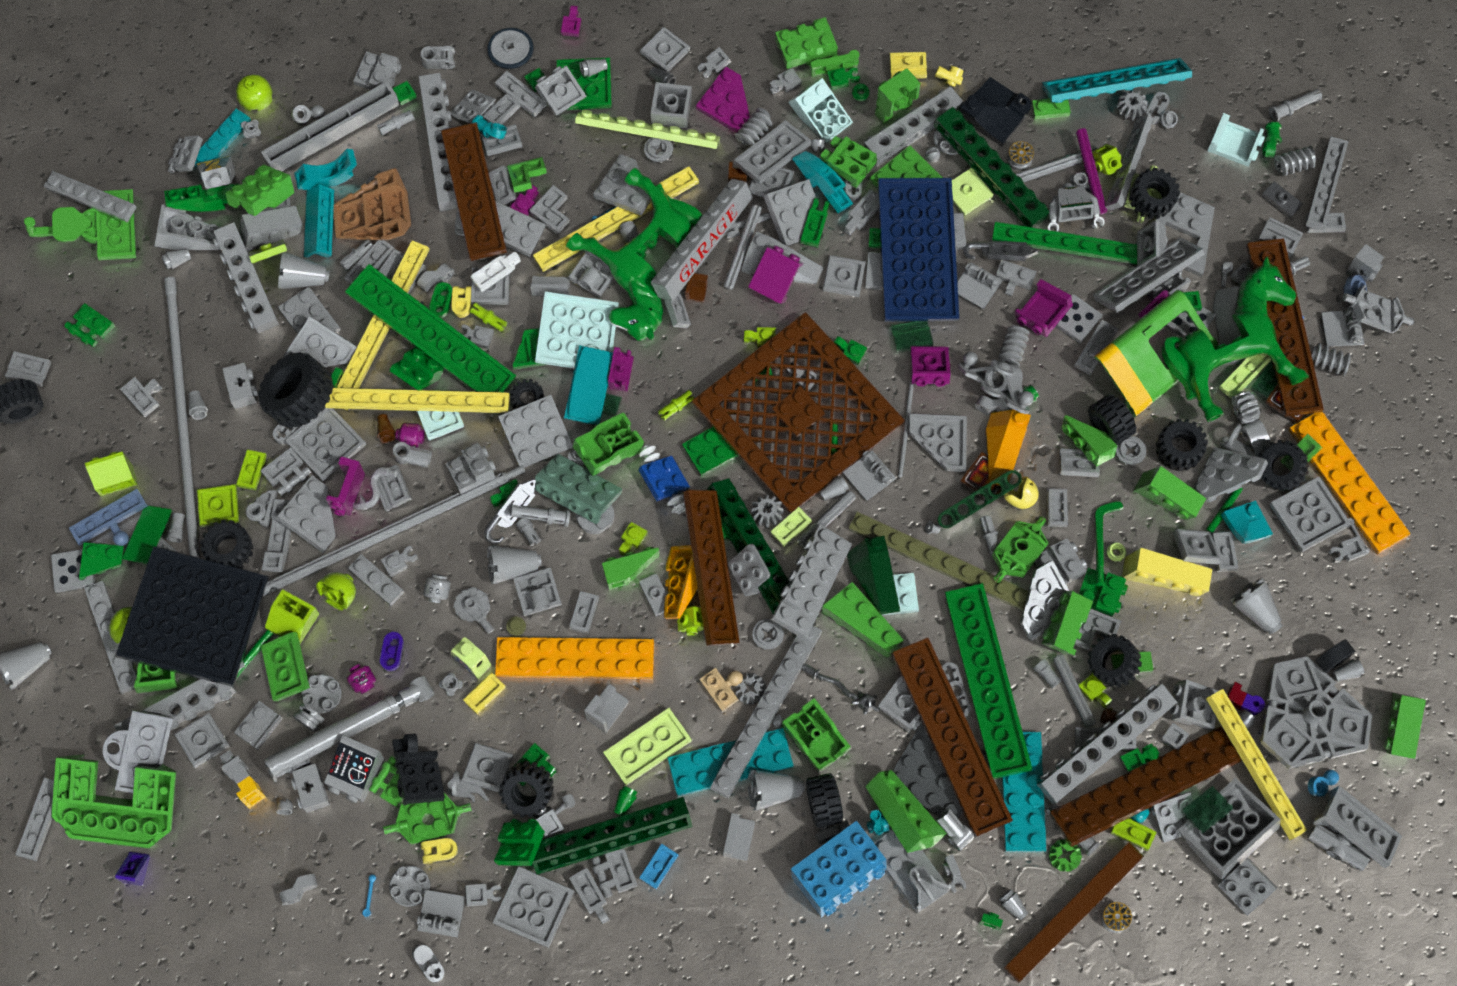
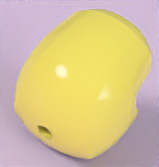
M1023 476L1018 490H1011L1003 496L1012 506L1019 509H1027L1036 503L1039 491L1034 481L1030 480L1027 476Z

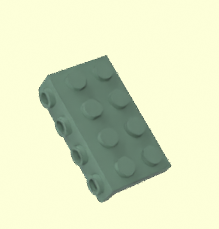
M557 454L535 477V491L595 524L600 521L601 515L622 493V488L598 475L592 476L589 470L560 454Z

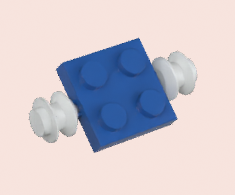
M644 446L640 450L639 457L645 458L643 461L645 465L640 466L638 470L656 501L670 497L667 505L673 506L672 513H683L686 510L685 502L682 500L684 495L679 493L690 488L684 475L672 456L658 460L660 453L654 452L656 447Z

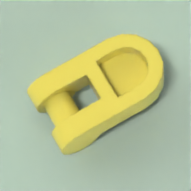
M453 286L452 311L459 318H464L470 313L472 286H466V288ZM459 295H465V298H459Z
M450 838L421 842V850L424 852L422 857L423 864L454 858L458 853L456 842ZM437 847V854L432 855L431 849Z

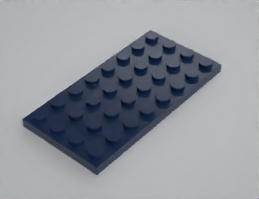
M879 178L878 198L884 322L959 321L952 178Z

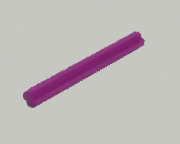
M1085 128L1078 129L1076 135L1091 194L1098 200L1099 215L1106 214L1107 208L1105 207L1106 204L1087 130Z

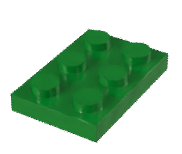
M713 427L682 444L683 449L701 477L738 457Z

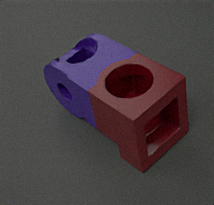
M1234 682L1227 693L1234 708L1239 711L1245 709L1253 716L1259 714L1265 707L1263 698L1257 695L1252 696L1242 691V685Z

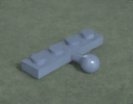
M135 489L69 527V530L80 546L111 528L114 534V543L118 546H124L128 543L129 536L126 532L121 531L117 524L146 508L148 505L139 490Z

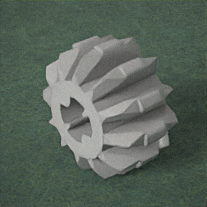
M1130 90L1129 93L1125 91L1118 98L1116 107L1119 110V115H1125V120L1130 117L1132 121L1135 120V117H1142L1146 113L1148 105L1145 95L1140 96V91L1134 93L1133 90Z
M1240 392L1232 397L1231 404L1234 415L1242 424L1254 422L1259 418L1260 406L1251 392Z
M768 494L765 495V499L759 496L758 502L754 501L752 503L754 508L751 509V514L754 515V521L759 520V526L766 523L765 526L767 528L769 523H772L774 526L777 525L776 520L781 521L782 516L780 514L784 512V509L781 508V501L776 502L775 496L769 499Z

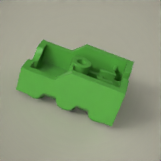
M826 17L814 20L809 25L801 24L792 30L784 29L775 32V41L778 48L782 50L786 69L802 64L810 66V62L816 59H826L837 55L838 46Z
M908 68L898 71L894 74L893 78L883 81L878 87L875 115L883 124L892 119L893 111L899 109L905 111L912 106L913 99L916 100L919 97L921 83Z
M263 164L255 170L254 175L245 177L241 185L233 186L225 194L228 205L237 208L241 204L248 214L256 216L267 207L276 208L295 192L289 174Z
M624 412L598 424L590 432L574 439L572 447L592 476L604 471L611 465L614 466L627 457L631 458L641 452L644 441L637 431H631V422Z
M815 698L805 704L798 713H793L782 721V728L794 740L797 747L808 758L818 774L850 751L851 746Z

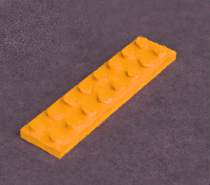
M1323 412L1314 413L1289 428L1288 431L1297 443L1309 434L1323 447L1310 461L1349 516L1355 520L1356 526L1376 554L1381 553L1411 534Z
M497 637L496 677L653 679L654 639Z

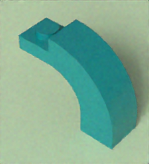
M346 149L336 160L328 164H302L294 173L297 188L310 190L318 184L330 188L349 180L354 176L352 170L357 166L353 149Z

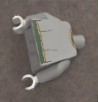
M1065 183L1062 188L1058 189L1057 196H1054L1049 204V220H1051V223L1048 225V230L1051 227H1055L1056 232L1059 231V225L1056 223V220L1058 222L1090 219L1093 216L1092 228H1097L1096 222H1099L1100 227H1102L1104 219L1099 217L1100 209L1097 198L1087 192L1083 186L1073 187L1071 183Z

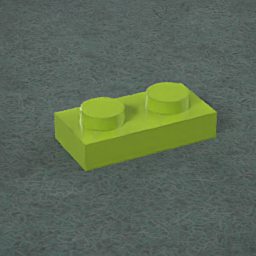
M252 450L246 451L237 480V487L257 490L262 474L260 470L263 469L267 457L266 453Z
M1128 818L1114 825L1110 834L1148 851L1157 832Z

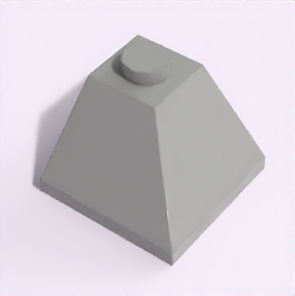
M1158 220L1137 231V267H1142L1156 259L1166 248L1168 241L1166 228Z

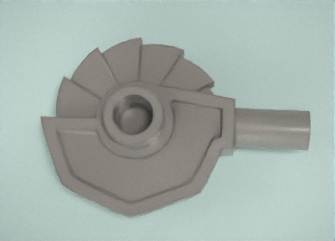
M475 587L461 590L454 603L457 616L459 615L463 621H476L482 625L488 634L493 632L494 628L486 617L490 610L487 594Z

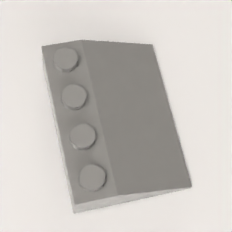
M1234 778L1181 826L1178 832L1203 863L1220 880H1223L1279 829L1281 819L1241 782Z

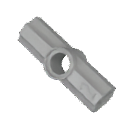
M1319 824L1314 825L1307 839L1325 849L1329 856L1336 860L1344 861L1359 871H1363L1370 861V856L1352 845V842L1345 836L1334 834Z

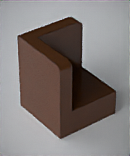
M729 162L728 183L731 179L747 183V174L739 168H733V162Z
M693 274L687 282L686 300L704 302L708 287V275Z

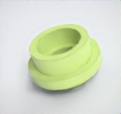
M1112 543L1107 548V556L1114 562L1122 561L1126 556V548L1120 543ZM1117 550L1119 555H1114L1113 551Z

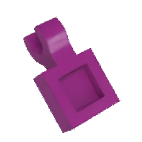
M571 5L569 17H563L561 35L579 37L582 20L578 18V6Z
M532 185V189H528L525 196L520 193L510 208L529 216V210L536 204L533 200L539 194L538 188Z

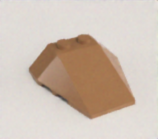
M396 168L377 174L370 183H364L357 192L348 194L334 204L333 214L337 239L390 240L407 232L411 226L408 193Z

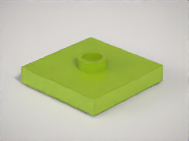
M284 239L272 244H263L260 248L250 251L249 258L251 263L285 252L287 247Z
M236 484L197 489L199 524L201 528L214 526L213 523L215 522L220 524L221 520H226L227 523L229 520L235 523L239 522Z

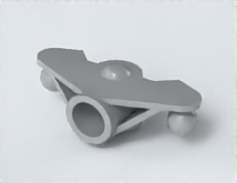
M972 351L965 353L963 357L964 363L960 362L958 364L959 370L965 376L981 383L980 387L982 390L992 396L1003 399L1006 405L1023 414L1029 413L1030 408L1028 406L1033 403L1034 397L1031 392H1023V375L1017 365L992 360L989 367L974 368L973 365L978 361L976 353Z

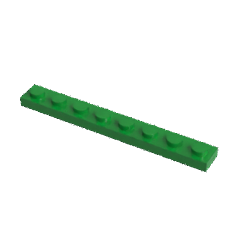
M995 222L992 241L1027 242V245L1032 248L1137 265V244Z

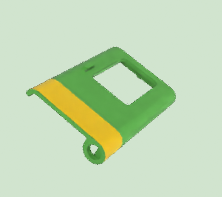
M1180 290L1173 292L1094 356L1102 364L1126 400L1124 404L1128 407L1134 418L1179 382L1171 371L1165 368L1150 345L1149 339L1185 311L1197 330L1201 329L1206 333L1214 349L1218 347V341L1211 336L1188 298Z

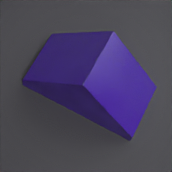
M129 852L117 871L115 878L125 884L143 886L150 855Z

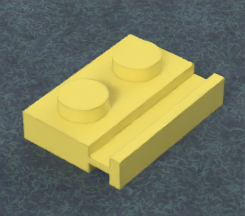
M926 52L890 53L891 78H893L895 73L906 68L916 79L927 78Z

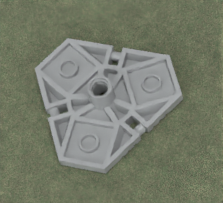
M1308 656L1276 663L1271 669L1267 696L1269 704L1265 708L1260 744L1287 769L1321 762L1327 757L1333 759L1367 750L1369 745L1372 714L1343 688L1339 691L1334 686L1337 682ZM1328 692L1334 696L1333 699L1327 694Z

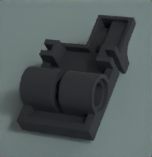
M416 733L405 734L403 739H393L395 768H397L396 774L399 777L397 783L398 794L400 798H403V804L443 801L445 796L438 761H436L438 757L437 750L418 752Z

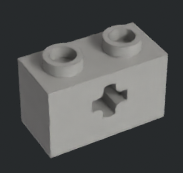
M1365 244L1345 273L1349 276L1360 275L1365 283L1368 280L1372 282L1383 266L1381 262L1384 256Z
M245 362L223 368L233 407L237 409L257 403L255 396H258L256 385H252L251 379H254L252 369H248Z
M316 764L292 772L294 778L291 779L294 790H298L299 797H297V802L300 809L303 808L309 813L330 805L319 767ZM311 785V792L308 793V786Z

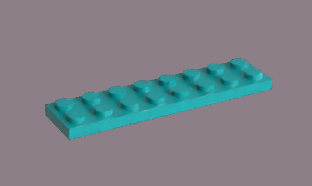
M1181 58L1046 81L1042 82V89L1051 102L1061 103L1067 99L1078 100L1084 96L1095 97L1101 93L1112 94L1118 90L1150 87L1152 84H1167L1169 81L1175 80L1184 81L1186 78L1192 77V70Z

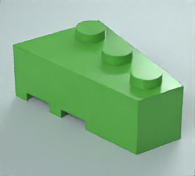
M1162 466L1143 472L1133 490L1184 520L1195 518L1206 500L1204 496Z
M1066 591L1059 599L1060 605L1051 616L1050 620L1052 622L1049 628L1043 633L1042 644L1061 654L1075 656L1076 650L1073 647L1076 639L1080 640L1082 634L1079 630L1082 623L1085 624L1093 601L1074 591Z
M1392 692L1388 737L1385 740L1386 753L1415 759L1425 699Z

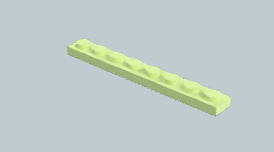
M589 110L579 111L575 119L576 124L717 149L720 142V137L714 133L702 134L693 129L687 131L680 130V127L670 126L669 128L664 127L660 123L648 124L643 120L631 121L627 120L626 117L619 116L615 118L605 113L598 115L593 114Z

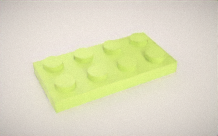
M668 708L604 751L603 754L625 786H627L686 746L692 739L670 708Z

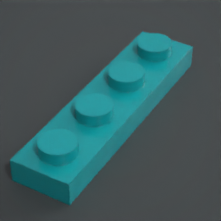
M236 108L200 148L194 166L197 167V163L218 159L243 131L241 123L244 121L251 122L250 117Z

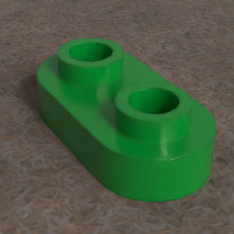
M441 282L435 286L429 310L440 318H444L449 312L453 291L450 284Z

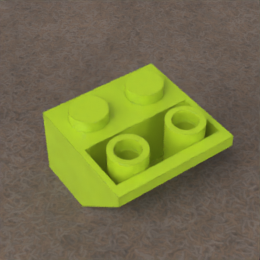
M123 451L112 452L109 456L93 458L90 462L85 463L93 486L100 496L138 485L133 465Z
M282 589L271 606L265 628L280 637L296 632L301 644L319 616V612L316 607Z

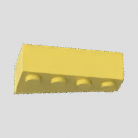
M1139 548L1125 557L1122 577L1126 580L1186 592L1192 596H1201L1209 591L1212 569L1185 562L1144 548Z

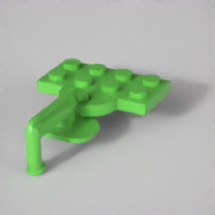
M133 189L103 191L134 204ZM74 207L57 208L53 212L52 226L34 227V218L26 217L24 219L25 228L30 237L54 236L57 241L68 242L75 241L82 236L84 240L97 244L98 260L136 258L134 213L127 223L93 208L80 213Z

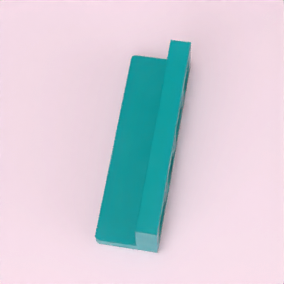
M318 184L306 193L304 257L306 258L314 254L326 258L332 256L334 189Z

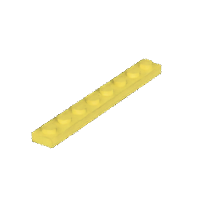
M1224 689L1207 697L1206 700L1271 810L1281 819L1280 825L1289 840L1307 831Z

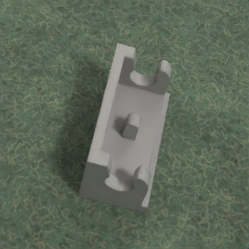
M1182 271L1178 272L1147 293V296L1153 301L1165 290L1170 295L1176 290L1184 292L1187 290L1191 280L1188 277L1183 279L1181 276Z

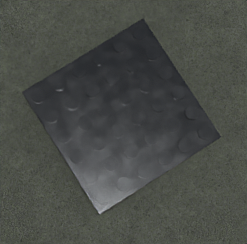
M153 547L117 649L116 657L234 687L269 577Z

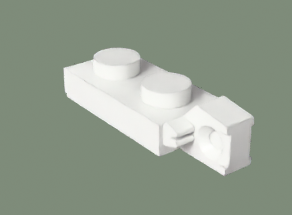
M513 252L508 257L500 255L470 277L480 291L483 292L515 269V265L521 261L520 257L516 252Z

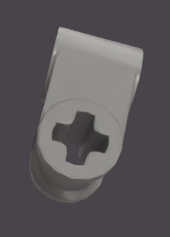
M426 46L421 50L420 54L424 68L448 70L455 67V62L453 61L455 48L452 46Z

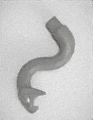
M387 466L377 468L370 479L373 492L372 497L366 501L360 495L359 502H354L353 508L367 510L373 507L380 497L378 478L380 476L397 477L398 471Z

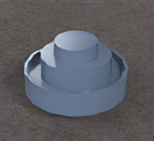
M1360 275L1349 276L1343 291L1354 296L1357 290L1366 285Z

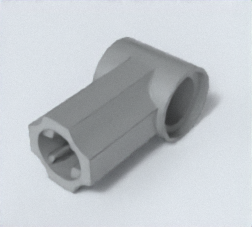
M398 442L393 447V455L397 463L429 467L432 451L412 447L405 442ZM401 450H404V451L407 452V453H406L405 455H403V456H399V455H398V452L401 451Z
M950 809L942 811L937 816V823L944 829L949 836V842L958 851H961L975 838L971 830L962 824Z

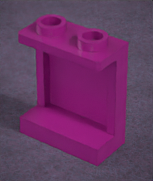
M774 245L773 247L766 248L748 287L783 304L788 298L787 293L799 268L804 263L799 261L800 257L792 253L788 255L783 252V248Z
M1040 279L1037 283L1036 293L1021 310L1016 309L1014 311L1016 321L1019 325L1030 328L1035 334L1047 337L1073 306L1072 297L1070 294Z
M340 457L338 464L345 476V480L339 496L336 498L327 495L326 500L334 514L338 516H351L353 503L356 502L365 473L359 461Z

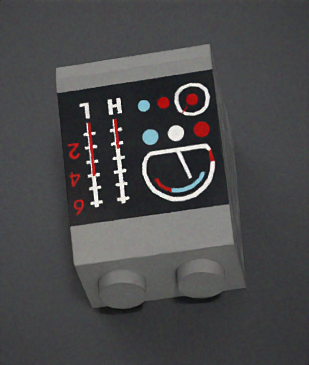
M342 735L324 783L329 787V792L339 795V793L347 795L346 799L353 803H357V801L364 803L369 793L368 789L372 785V780L374 777H377L385 759L378 750Z

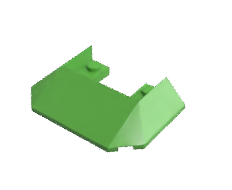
M84 754L56 757L52 818L61 824L70 839L150 848L172 830L176 782L175 770L164 764L158 768L135 767L132 800L96 795L97 760L84 759Z

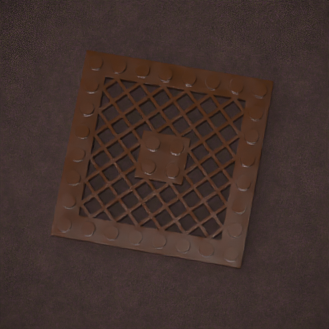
M806 312L692 400L693 406L776 499L781 501L783 507L790 514L820 492L835 477L841 475L846 469L862 458L864 452L872 450L905 422L901 415ZM795 346L794 353L787 352ZM798 346L808 347V354L797 353ZM811 348L815 351L817 355L811 354ZM781 357L780 364L773 363ZM784 357L794 358V365L783 364ZM797 358L807 359V366H798ZM810 360H820V367H810ZM823 361L829 368H823ZM770 368L780 369L779 376L769 375ZM766 369V375L759 374ZM783 369L793 370V377H783ZM796 369L807 370L806 379L796 378ZM809 371L819 373V380L809 379ZM823 373L833 374L832 381L822 380ZM836 376H837L842 382H836ZM755 379L766 380L765 387H756ZM752 380V386H745V384ZM769 381H779L778 389L768 388ZM782 382L792 383V390L782 389ZM795 383H806L805 390L801 386L795 390ZM810 383L819 385L818 392H809L808 385ZM822 386H832L831 394L821 393ZM835 387H844L845 395L835 394ZM848 389H849L855 396L848 395ZM741 390L751 391V399L741 398ZM738 391V397H730ZM754 392H764V400L754 399ZM768 393L778 394V401L767 400ZM781 394L788 395L781 401ZM811 397H817L818 402L816 403ZM821 398L831 399V406L821 405ZM834 399L844 400V407H835ZM848 400L857 401V408H847ZM727 402H737V410L726 409ZM740 403L750 404V411L740 410ZM861 403H862L867 409H860V408H861ZM753 404L764 405L763 412H754ZM767 405L774 406L771 410L773 413H766ZM824 411H830V419L822 418L825 416ZM833 412H843V420L833 419ZM847 413L857 414L856 421L846 420ZM860 414L870 415V422H861ZM730 415H736V422ZM739 415L750 416L749 424L739 423ZM752 417H762V425L752 424ZM766 418L776 419V426L765 425ZM779 420H780L786 427H779ZM816 423V430L809 429ZM819 423L829 424V431L819 430ZM833 424L843 425L842 432H833ZM846 425L856 426V434L846 433ZM859 427H867L859 433ZM741 428L748 429V435ZM751 430H762L761 438L751 437ZM765 430L775 431V439L764 438ZM778 432H788V440L778 439ZM793 434L797 438L802 434V440L793 441L791 436ZM805 434L815 435V443L805 442ZM818 435L829 436L828 444L818 443ZM832 436L842 437L841 445L831 444ZM845 438H852V440L845 445ZM754 442L761 443V448L759 449ZM764 443L774 444V451H763ZM777 444L788 445L787 453L777 452ZM791 446H801V454L790 453ZM804 447H813L814 455L804 454ZM818 448L828 449L827 456H817ZM831 449H837L838 451L831 456ZM766 456H773V463ZM776 457L787 458L786 465H776ZM790 458L800 459V467L789 466ZM803 459L814 460L813 468L803 467ZM817 461H825L816 468ZM779 470H786L785 477ZM789 471L799 472V479H788ZM802 472L810 473L802 479Z

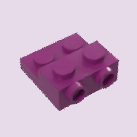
M911 346L912 384L920 387L927 384H935L938 387H942L950 383L951 373L948 347Z

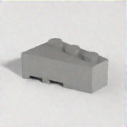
M296 206L262 211L256 216L245 214L241 217L239 234L247 252L260 248L263 244H272L300 234L302 222Z

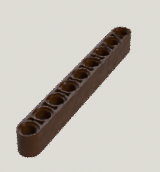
M1129 842L1004 969L1020 983L1144 856Z

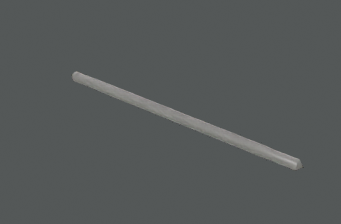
M912 381L909 384L898 476L900 478L903 476L909 416L914 384H912Z

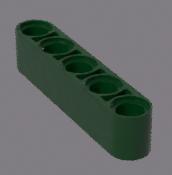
M1016 470L1007 471L939 514V525L943 528H950L1003 496L1021 483V474ZM1011 473L1016 474L1018 477L1015 484H1009L1007 481V477ZM995 483L1001 486V492L997 495L991 492V486ZM976 494L984 495L985 501L983 504L977 505L974 502ZM960 504L968 506V512L965 515H961L957 511ZM944 514H949L952 517V522L949 525H944L941 522V517Z

